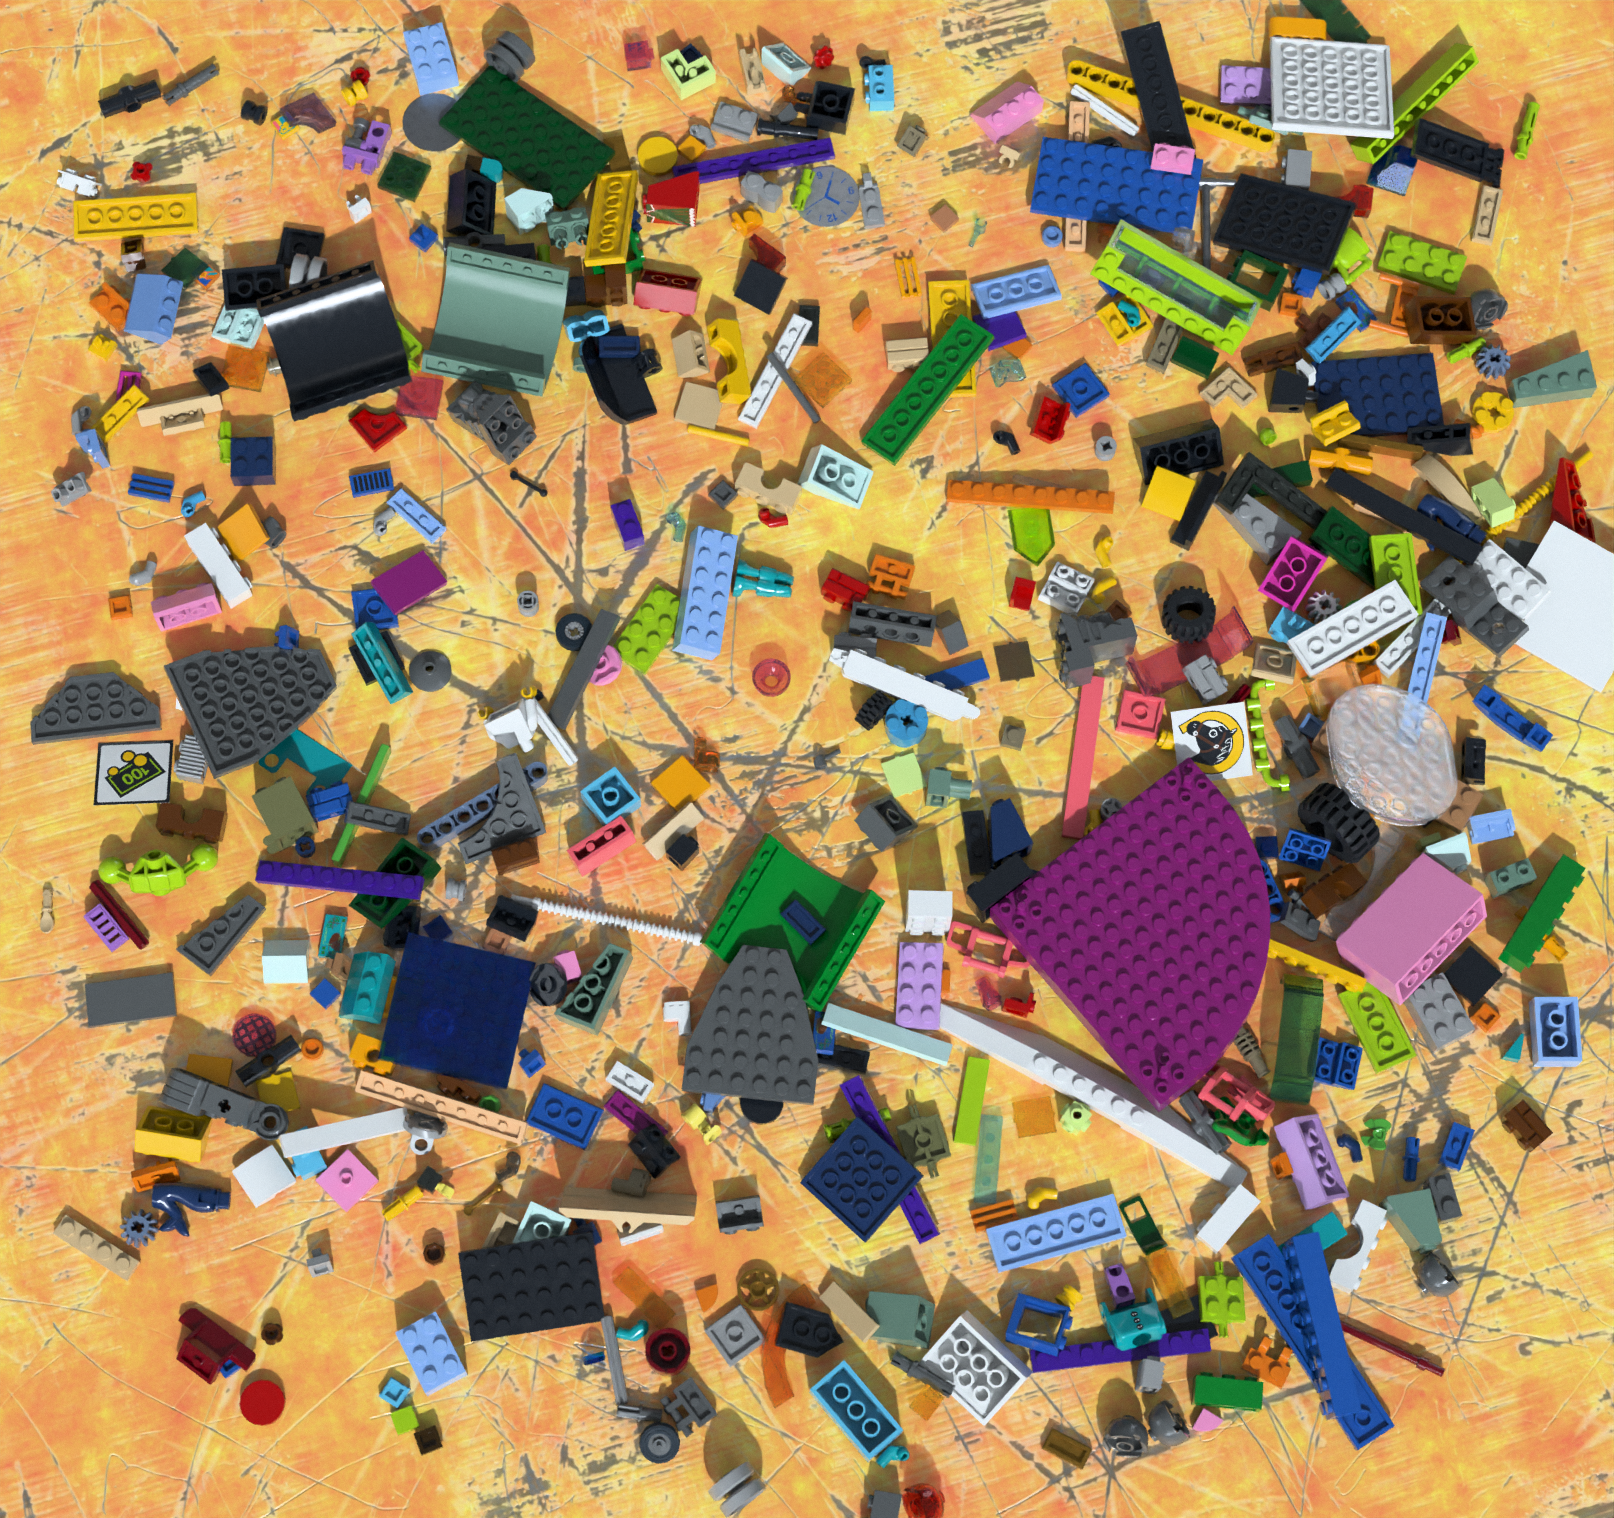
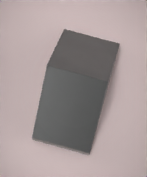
M950 610L937 615L935 629L949 655L967 648L969 645L961 621Z

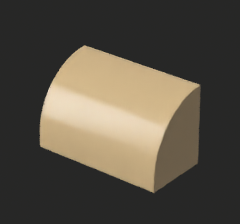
M688 330L672 339L678 377L691 378L710 372L703 334Z

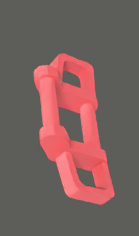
M957 921L951 923L946 944L965 954L962 963L963 967L968 968V966L992 972L998 974L997 976L1004 978L1007 966L1029 968L1030 963L1028 961L1017 962L1009 960L1013 944L1007 937L979 930L980 927L970 926ZM955 928L971 932L967 948L952 942L951 937ZM976 938L1006 946L1000 966L971 958Z
M1217 1063L1210 1069L1215 1072L1212 1076L1206 1073L1200 1078L1206 1085L1199 1093L1198 1098L1213 1104L1228 1114L1229 1118L1233 1121L1239 1118L1244 1109L1259 1119L1265 1120L1276 1105L1273 1100L1254 1086L1250 1087L1227 1072V1068ZM1222 1079L1245 1093L1235 1108L1210 1093ZM1254 1098L1261 1104H1263L1267 1109L1263 1110L1254 1103H1252Z

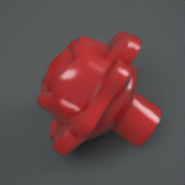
M825 45L815 51L813 57L815 67L823 70L826 66H831L834 59L832 48H828Z

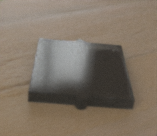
M1028 641L1009 642L1006 645L993 647L1000 682L1019 681L1020 679L1035 677Z

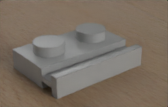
M720 102L714 121L711 124V130L749 142L759 114Z

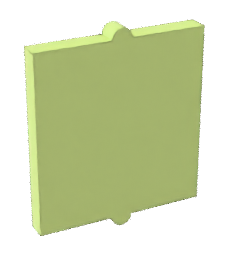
M914 752L901 757L896 756L893 760L881 763L893 798L905 794L911 795L912 792L927 787Z

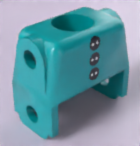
M1151 1288L1145 1289L1146 1302L1134 1303L1110 1312L1105 1302L1099 1303L1100 1316L1104 1327L1115 1347L1121 1351L1158 1341L1162 1338V1334H1166L1165 1323Z

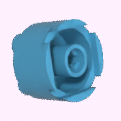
M899 699L891 705L886 713L884 726L890 742L902 748H908L920 743L927 731V711L924 707L903 699Z

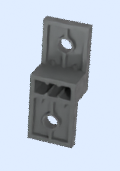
M1450 555L1420 582L1421 587L1451 610L1453 619L1460 628L1498 658L1529 631L1527 624L1498 603L1495 590ZM1450 579L1455 580L1453 585H1445L1446 581ZM1497 627L1504 628L1501 633H1494L1493 631Z

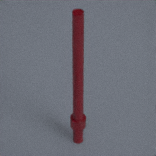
M1340 1320L1342 1331L1416 1365V1368L1422 1371L1427 1370L1440 1377L1443 1376L1445 1369L1429 1362L1430 1359L1422 1355L1420 1357Z

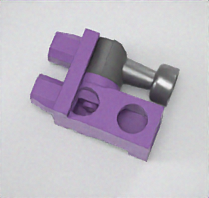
M357 117L353 123L355 128L353 136L345 140V145L342 148L343 168L352 171L355 164L359 163L362 164V173L372 175L375 168L380 167V161L382 160L386 144L392 135L389 124L373 120L370 126L369 121ZM369 129L366 140H363V132Z

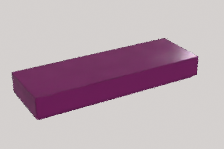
M619 1090L603 1106L636 1135L642 1129L652 1124H656L664 1136L668 1134V1131Z

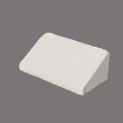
M642 1223L632 1233H629L631 1226L623 1228V1232L617 1230L621 1246L664 1232L662 1224Z

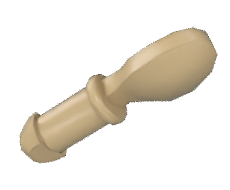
M45 889L42 895L43 908L41 910L43 911V916L40 920V929L43 933L48 934L55 925L54 919L50 914L53 911V893L50 889Z

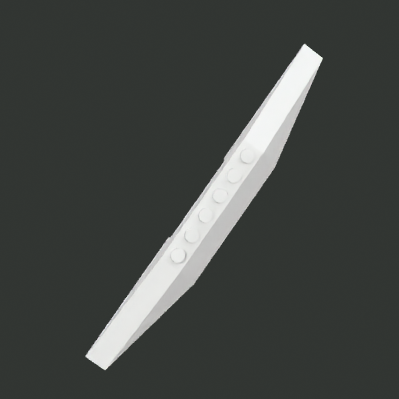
M941 1003L940 1029L1042 1085L1046 1084L1079 1103L1083 1102L1091 1110L1120 1125V1128L1228 1188L1232 1186L1237 1188L1240 1184L1242 1185L1248 1173L1224 1152L1215 1155L1204 1137L1198 1135L1192 1126L1170 1107L1166 1106L1158 1112L1136 1086L1045 1036Z

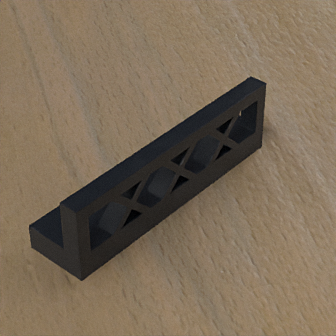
M1206 470L1170 543L1187 551L1190 550L1214 503L1216 495L1225 481L1226 472L1221 471L1220 475L1217 476Z

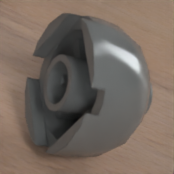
M1484 288L1475 291L1470 296L1475 327L1477 329L1484 330L1492 327L1494 324L1491 322L1497 318L1501 320L1507 311L1508 302L1495 289Z
M1431 1252L1418 1266L1417 1275L1420 1279L1418 1285L1425 1294L1430 1292L1436 1297L1449 1296L1460 1288L1459 1282L1446 1265L1438 1262L1440 1258L1434 1252Z
M1164 1399L1149 1414L1148 1424L1150 1429L1148 1433L1155 1442L1159 1440L1163 1445L1177 1446L1190 1438L1188 1435L1190 1432L1180 1414L1170 1410L1173 1408V1405Z
M1125 1415L1116 1418L1105 1429L1103 1447L1109 1452L1111 1449L1118 1451L1116 1455L1120 1457H1140L1142 1452L1146 1454L1148 1449L1147 1429L1133 1416Z

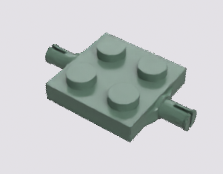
M1260 104V106L1256 105L1254 109L1239 107L1237 114L1249 117V123L1272 130L1270 106ZM1272 130L1286 136L1290 132L1300 136L1303 135V132Z

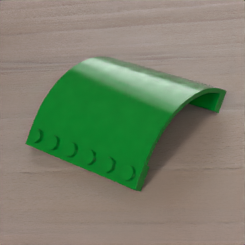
M765 833L700 940V943L728 965L731 964L743 945L787 950L804 994L802 1000L805 1001L806 1007L821 1012L885 901L873 890L866 889L862 893L824 875L784 848V845L771 834ZM795 899L826 929L812 945L780 915Z

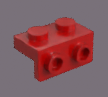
M1046 396L1041 397L1029 435L1048 444L1061 440L1065 433V422L1070 416L1069 409L1071 404L1068 402L1060 404Z

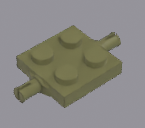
M913 1105V1108L909 1106L908 1109L912 1119L906 1124L896 1126L905 1159L915 1168L927 1166L930 1179L940 1176L936 1163L951 1157L939 1115L920 1117L917 1105Z

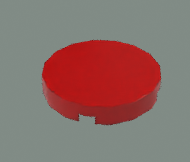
M259 1380L252 1382L244 1389L239 1405L241 1413L247 1421L254 1425L267 1426L273 1424L281 1417L286 1400L283 1391L278 1385L268 1380Z

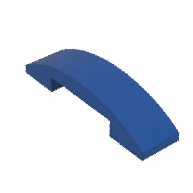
M1484 684L1472 701L1474 705L1503 731L1523 744L1542 752L1553 737V734L1537 722L1535 724L1531 723L1501 701V696Z

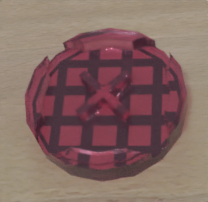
M252 1013L243 1016L237 1021L232 1038L235 1047L240 1053L247 1057L256 1058L261 1051L270 1049L275 1045L277 1032L274 1024L268 1017Z

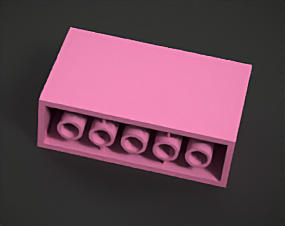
M1422 853L1410 863V866L1404 873L1402 872L1396 877L1395 882L1390 887L1382 891L1381 896L1375 902L1368 905L1366 911L1352 922L1351 927L1346 932H1342L1338 936L1336 944L1341 963L1357 975L1367 979L1368 983L1401 1005L1487 917L1484 897L1478 890Z

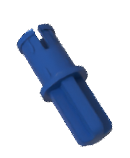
M1406 1137L1405 1156L1402 1157V1160L1404 1161L1403 1179L1407 1182H1414L1416 1180L1417 1162H1420L1418 1157L1420 1139L1416 1137Z

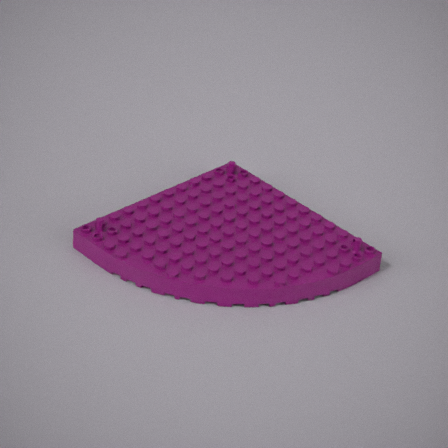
M1190 757L1033 875L1031 879H1028L990 908V918L1158 1112L1173 1102L1213 1068L1214 1064L1233 1043L1245 1024L1257 998L1267 963L1270 942V904L1267 883L1260 858L1247 829L1234 808Z

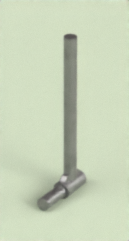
M1201 176L1199 191H1202L1203 266L1211 270L1210 191L1216 188V186L1235 187L1236 179Z

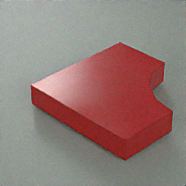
M364 408L348 420L349 424L374 453L407 429L405 423L394 411L386 415H376Z

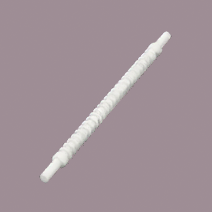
M513 894L511 896V899L530 906L537 911L539 909L542 912L547 910L549 914L551 912H554V915L560 913V916L565 914L566 917L572 916V919L578 917V920L583 918L584 921L589 919L591 923L593 921H596V924L602 922V925L607 923L609 927L611 925H614V928L620 926V929L625 927L627 931L629 929H632L633 932L638 930V933L644 931L645 935L650 933L651 936L653 934H656L657 937L662 935L663 938L667 936L669 940L671 938H675V941L680 939L681 942L685 940L687 944L692 942L696 946H700V940L703 937L702 933L699 932L693 934L692 931H689L687 933L685 929L683 931H680L679 928L674 930V927L669 929L667 925L665 927H662L661 924L656 926L655 923L650 925L649 921L643 923V920L637 922V919L632 921L631 918L625 919V916L619 918V915L614 917L613 914L609 916L607 912L601 914V911L596 913L595 910L590 912L588 908L586 910H583V907L577 909V906L572 908L570 904L568 906H565V903L559 905V902L554 904L552 900L550 902H547L546 899L541 901V898L538 897L531 899Z

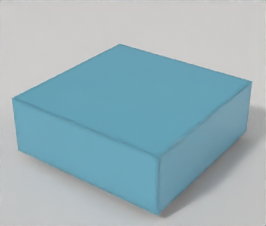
M391 1377L379 1397L398 1409L411 1389Z

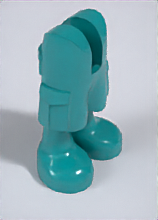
M739 559L732 596L739 597L745 590H756L757 596L789 598L792 594V588L788 586L793 585L794 576L766 566H761L760 569L749 566L745 560ZM744 577H755L758 578V581L749 580Z

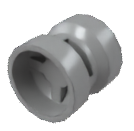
M1333 273L1327 281L1323 280L1318 283L1319 292L1328 301L1333 299L1336 293H1342L1347 288L1344 279L1338 273Z
M528 590L519 594L517 603L521 615L524 617L535 616L539 611L537 595Z

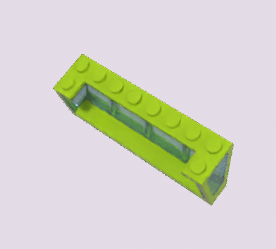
M1122 219L1110 236L1090 275L1230 355H1233L1251 328L1263 301Z

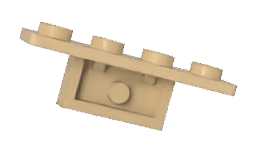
M209 394L138 408L137 414L142 427L161 423L163 435L166 436L204 428L203 414L223 410L219 394L212 397Z

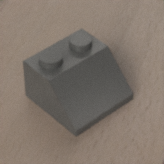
M892 795L868 804L854 820L860 830L870 838L873 845L881 852L894 847L918 827Z

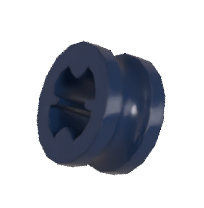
M301 837L296 841L295 849L299 856L309 858L315 853L316 846L311 838ZM307 843H310L309 847L311 849H306L304 852H302V848L300 846L302 844L306 845Z

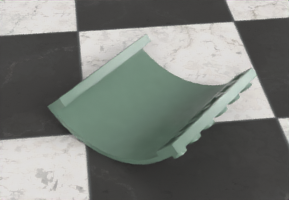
M449 243L440 311L430 348L423 352L421 371L469 382L476 381L483 385L542 397L550 377L559 343L567 300L570 267Z

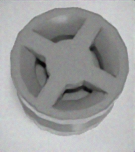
M1109 436L1099 438L1095 447L1096 457L1101 461L1111 460L1117 448L1116 441Z
M1109 798L1103 801L1100 808V815L1103 821H1106L1122 808L1119 800Z
M449 878L446 888V899L457 898L459 901H464L467 880L455 881L454 878Z

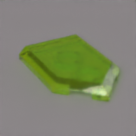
M1023 508L1008 510L1014 551L1038 567L1055 546L1050 509Z

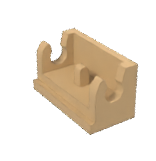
M753 48L750 54H746L745 49H740L739 62L747 96L767 92L757 49Z
M499 1212L482 1248L513 1243L520 1227V1222Z

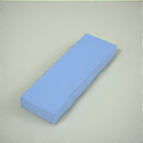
M402 488L387 501V505L431 544L446 531V527Z

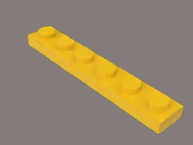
M1270 939L1268 957L1276 959V957L1280 958L1291 967L1299 966L1304 968V971L1310 975L1316 976L1318 974L1323 976L1326 981L1332 984L1340 983L1351 992H1363L1367 979Z

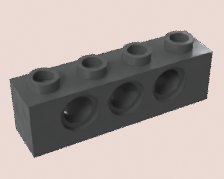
M853 601L848 633L856 635L871 634L874 638L931 647L937 616Z

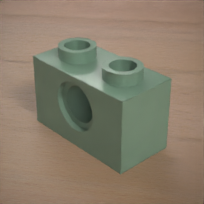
M1529 858L1490 872L1484 881L1494 899L1531 885L1537 876Z

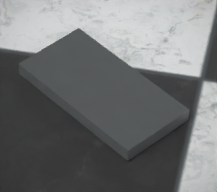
M172 972L85 984L89 1028L177 1016L174 975Z

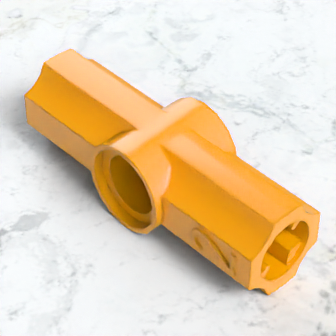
M1311 447L1308 461L1310 466L1330 469L1332 473L1335 468H1338L1345 473L1350 472L1370 476L1373 457L1353 454L1345 448L1328 450Z

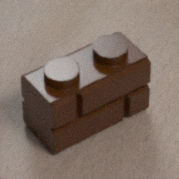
M532 837L524 839L523 842L518 841L491 850L499 876L540 863Z
M1524 1100L1501 1118L1503 1128L1509 1134L1513 1133L1518 1138V1145L1530 1153L1553 1134Z

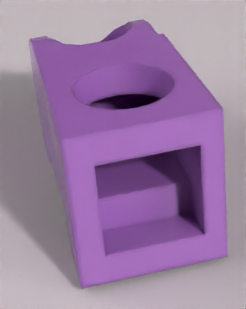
M1122 1263L1104 1268V1275L1113 1299L1114 1308L1119 1309L1134 1304L1136 1298Z

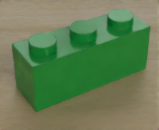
M1199 1372V1375L1193 1378L1191 1405L1259 1412L1262 1410L1264 1382H1258V1378L1244 1377V1380L1235 1379L1234 1375L1223 1374L1222 1378L1213 1377V1373Z

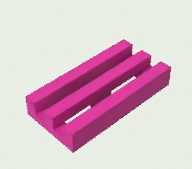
M120 371L115 403L122 397L125 376H129L126 392L132 387L134 377H136L135 385L140 389L141 372Z

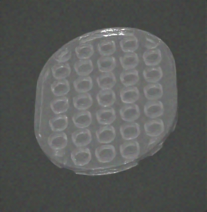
M1383 684L1360 685L1347 690L1337 698L1328 714L1326 725L1334 778L1339 788L1343 789L1350 797L1349 800L1360 810L1364 809L1373 814L1374 818L1395 825H1423L1428 821L1441 817L1448 810L1456 796L1458 779L1451 736L1438 713L1416 695L1403 689Z

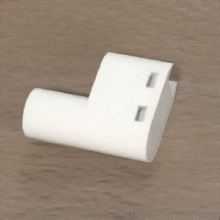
M665 1002L663 1021H678L679 1036L692 1034L690 1002Z

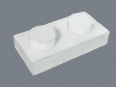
M618 1061L605 1079L608 1083L642 1104L655 1086L654 1083Z

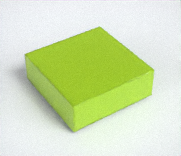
M412 1405L390 1413L398 1436L420 1427Z

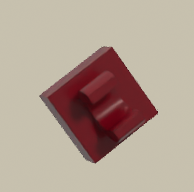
M1452 619L1446 621L1444 629L1446 636L1442 639L1441 644L1449 642L1454 646L1462 644L1458 624Z

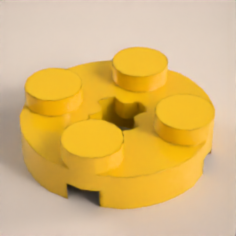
M1484 392L1477 398L1472 407V418L1484 428V432L1498 433L1508 428L1513 420V402L1500 393ZM1488 409H1495L1498 414L1492 417Z

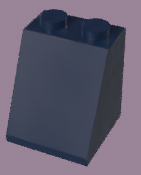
M1010 798L1006 800L999 799L992 803L988 815L989 855L991 868L996 869L1002 865L1001 861L1008 855L1013 856L1017 853L1021 858L1030 855L1033 841Z

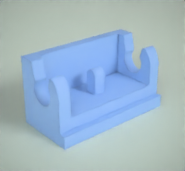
M1511 809L1472 816L1466 825L1472 845L1513 837V831L1515 830Z

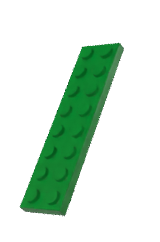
M961 314L861 441L862 444L895 466L995 339L994 335Z

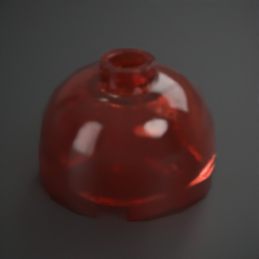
M917 1483L903 1490L906 1491L902 1495L903 1506L909 1518H912V1516L914 1518H942L944 1515V1495L934 1486L928 1483Z

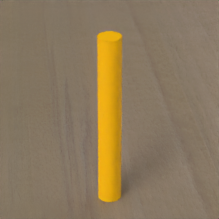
M690 424L688 427V433L747 447L749 445L750 438Z

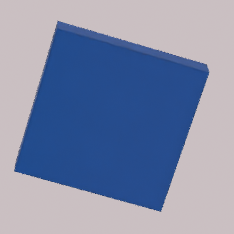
M1086 363L1052 384V388L1064 403L1068 402L1071 404L1069 410L1075 418L1090 410L1110 395Z
M374 588L351 592L356 629L365 622L375 623L378 630L399 627L398 616L392 613Z

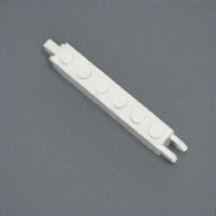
M833 648L828 661L842 668L841 673L843 677L874 690H880L882 693L898 700L903 699L922 706L926 711L953 722L961 717L973 720L980 715L979 708L967 703L969 698L964 697V692L953 689V691L947 690L944 684L937 681L930 683L925 680V676L918 673L913 675L906 673V669L899 665L889 666L886 664L887 661L875 656L872 659L866 656L867 652L855 648L854 651L850 650L848 652Z

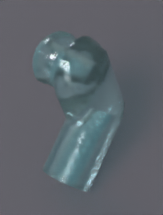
M669 513L666 516V521L675 527L673 540L675 542H683L686 523L679 513Z

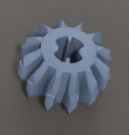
M1490 344L1488 348H1481L1480 353L1477 354L1475 367L1480 368L1479 374H1486V379L1492 375L1495 380L1499 375L1503 377L1506 371L1509 370L1511 356L1506 355L1507 349L1501 351L1500 345L1494 348Z
M143 1209L139 1210L138 1216L135 1211H131L132 1218L129 1219L127 1216H124L123 1219L127 1224L120 1225L122 1230H126L122 1232L121 1237L127 1238L126 1243L128 1245L134 1242V1246L139 1248L142 1242L147 1247V1239L155 1241L156 1238L151 1234L159 1232L158 1228L153 1227L158 1221L152 1219L153 1214L150 1212L145 1215ZM139 1224L144 1227L141 1228L143 1231L140 1233L135 1230L138 1229L136 1226Z

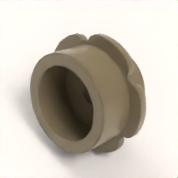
M270 357V362L266 363L269 374H274L277 377L278 374L282 373L278 357L273 359Z

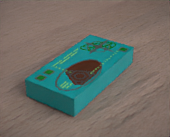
M326 914L318 953L319 958L335 959L336 953H342L348 922L347 917Z

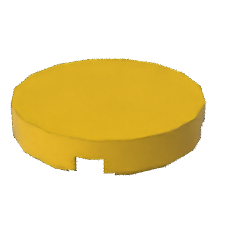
M663 137L647 139L641 144L637 154L642 170L654 176L655 174L662 176L671 172L672 167L676 166L678 159L677 148L673 142Z

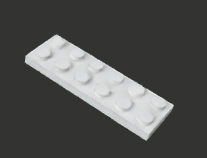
M1394 580L1288 640L1287 644L1309 678L1413 620L1418 616V613L1399 584Z

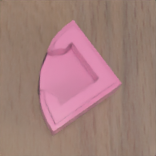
M1203 1408L1192 1429L1199 1432L1211 1431L1217 1428L1223 1420Z

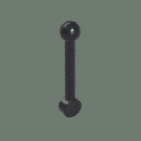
M516 471L510 473L512 480L522 482L539 492L542 497L547 496L548 492L546 489H540L526 481Z

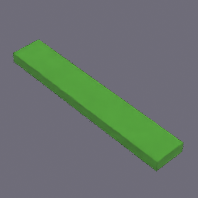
M382 744L357 798V803L369 805L391 755L388 745ZM346 823L331 858L335 866L342 867L359 826Z

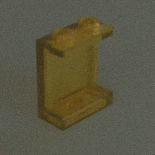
M1344 658L1311 678L1308 675L1301 678L1315 717L1325 720L1329 717V712L1334 708L1337 709L1356 699H1367L1365 695L1366 687L1359 678L1358 673L1360 671L1356 662Z

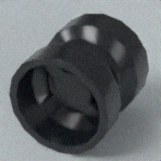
M246 100L241 110V119L252 120L254 124L261 126L267 117L268 108L264 105L258 106L254 101Z

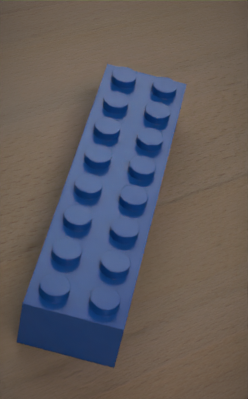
M1319 1232L1291 1237L1284 1243L1282 1251L1284 1259L1288 1260L1290 1266L1288 1277L1295 1287L1293 1298L1295 1304H1299L1300 1308L1298 1319L1300 1325L1304 1326L1306 1333L1303 1339L1305 1347L1309 1348L1311 1354L1309 1365L1316 1375L1314 1386L1316 1392L1320 1393L1322 1402L1319 1403L1321 1414L1326 1417V1420L1354 1415L1362 1411Z

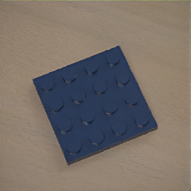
M857 1116L800 1183L866 1243L921 1181L924 1175L860 1116Z

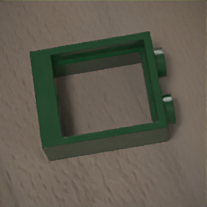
M1244 250L1242 256H1237L1233 267L1236 268L1233 273L1229 272L1226 280L1263 300L1260 308L1270 312L1288 276L1289 270ZM1245 263L1277 277L1268 295L1236 282Z

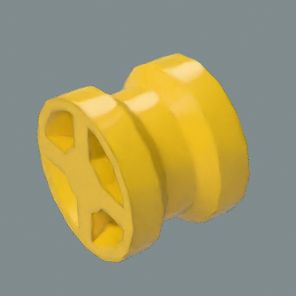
M1068 1284L1063 1287V1292L1055 1297V1300L1060 1305L1070 1307V1312H1073L1075 1304L1083 1299V1296Z

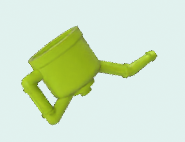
M1350 227L1347 230L1333 268L1338 269L1346 285L1355 282L1372 265V260L1366 256L1370 252L1369 247ZM1357 261L1362 262L1351 273H1348L1347 270L1350 267H1352Z

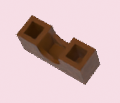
M173 803L160 804L156 828L161 832V835L167 837L180 835L186 840L199 838L203 839L204 842L215 844L216 841L223 842L228 818L224 811L203 808L202 816L197 822L187 823L184 821L185 809L182 805Z
M1349 863L1344 867L1341 864L1332 871V875L1327 873L1318 880V884L1313 882L1306 887V894L1301 900L1315 918L1318 919L1341 900L1336 893L1345 901L1357 893L1367 881L1353 864Z

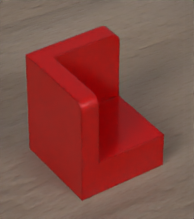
M1016 577L1009 607L1029 611L1036 581Z

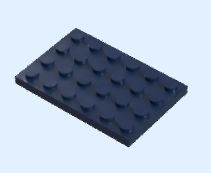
M1433 353L1322 361L1320 364L1311 362L1316 370V382L1313 385V389L1315 392H1319L1316 404L1317 414L1345 400L1348 403L1349 412L1360 422V429L1350 434L1366 437L1405 435L1408 432V428L1444 425Z

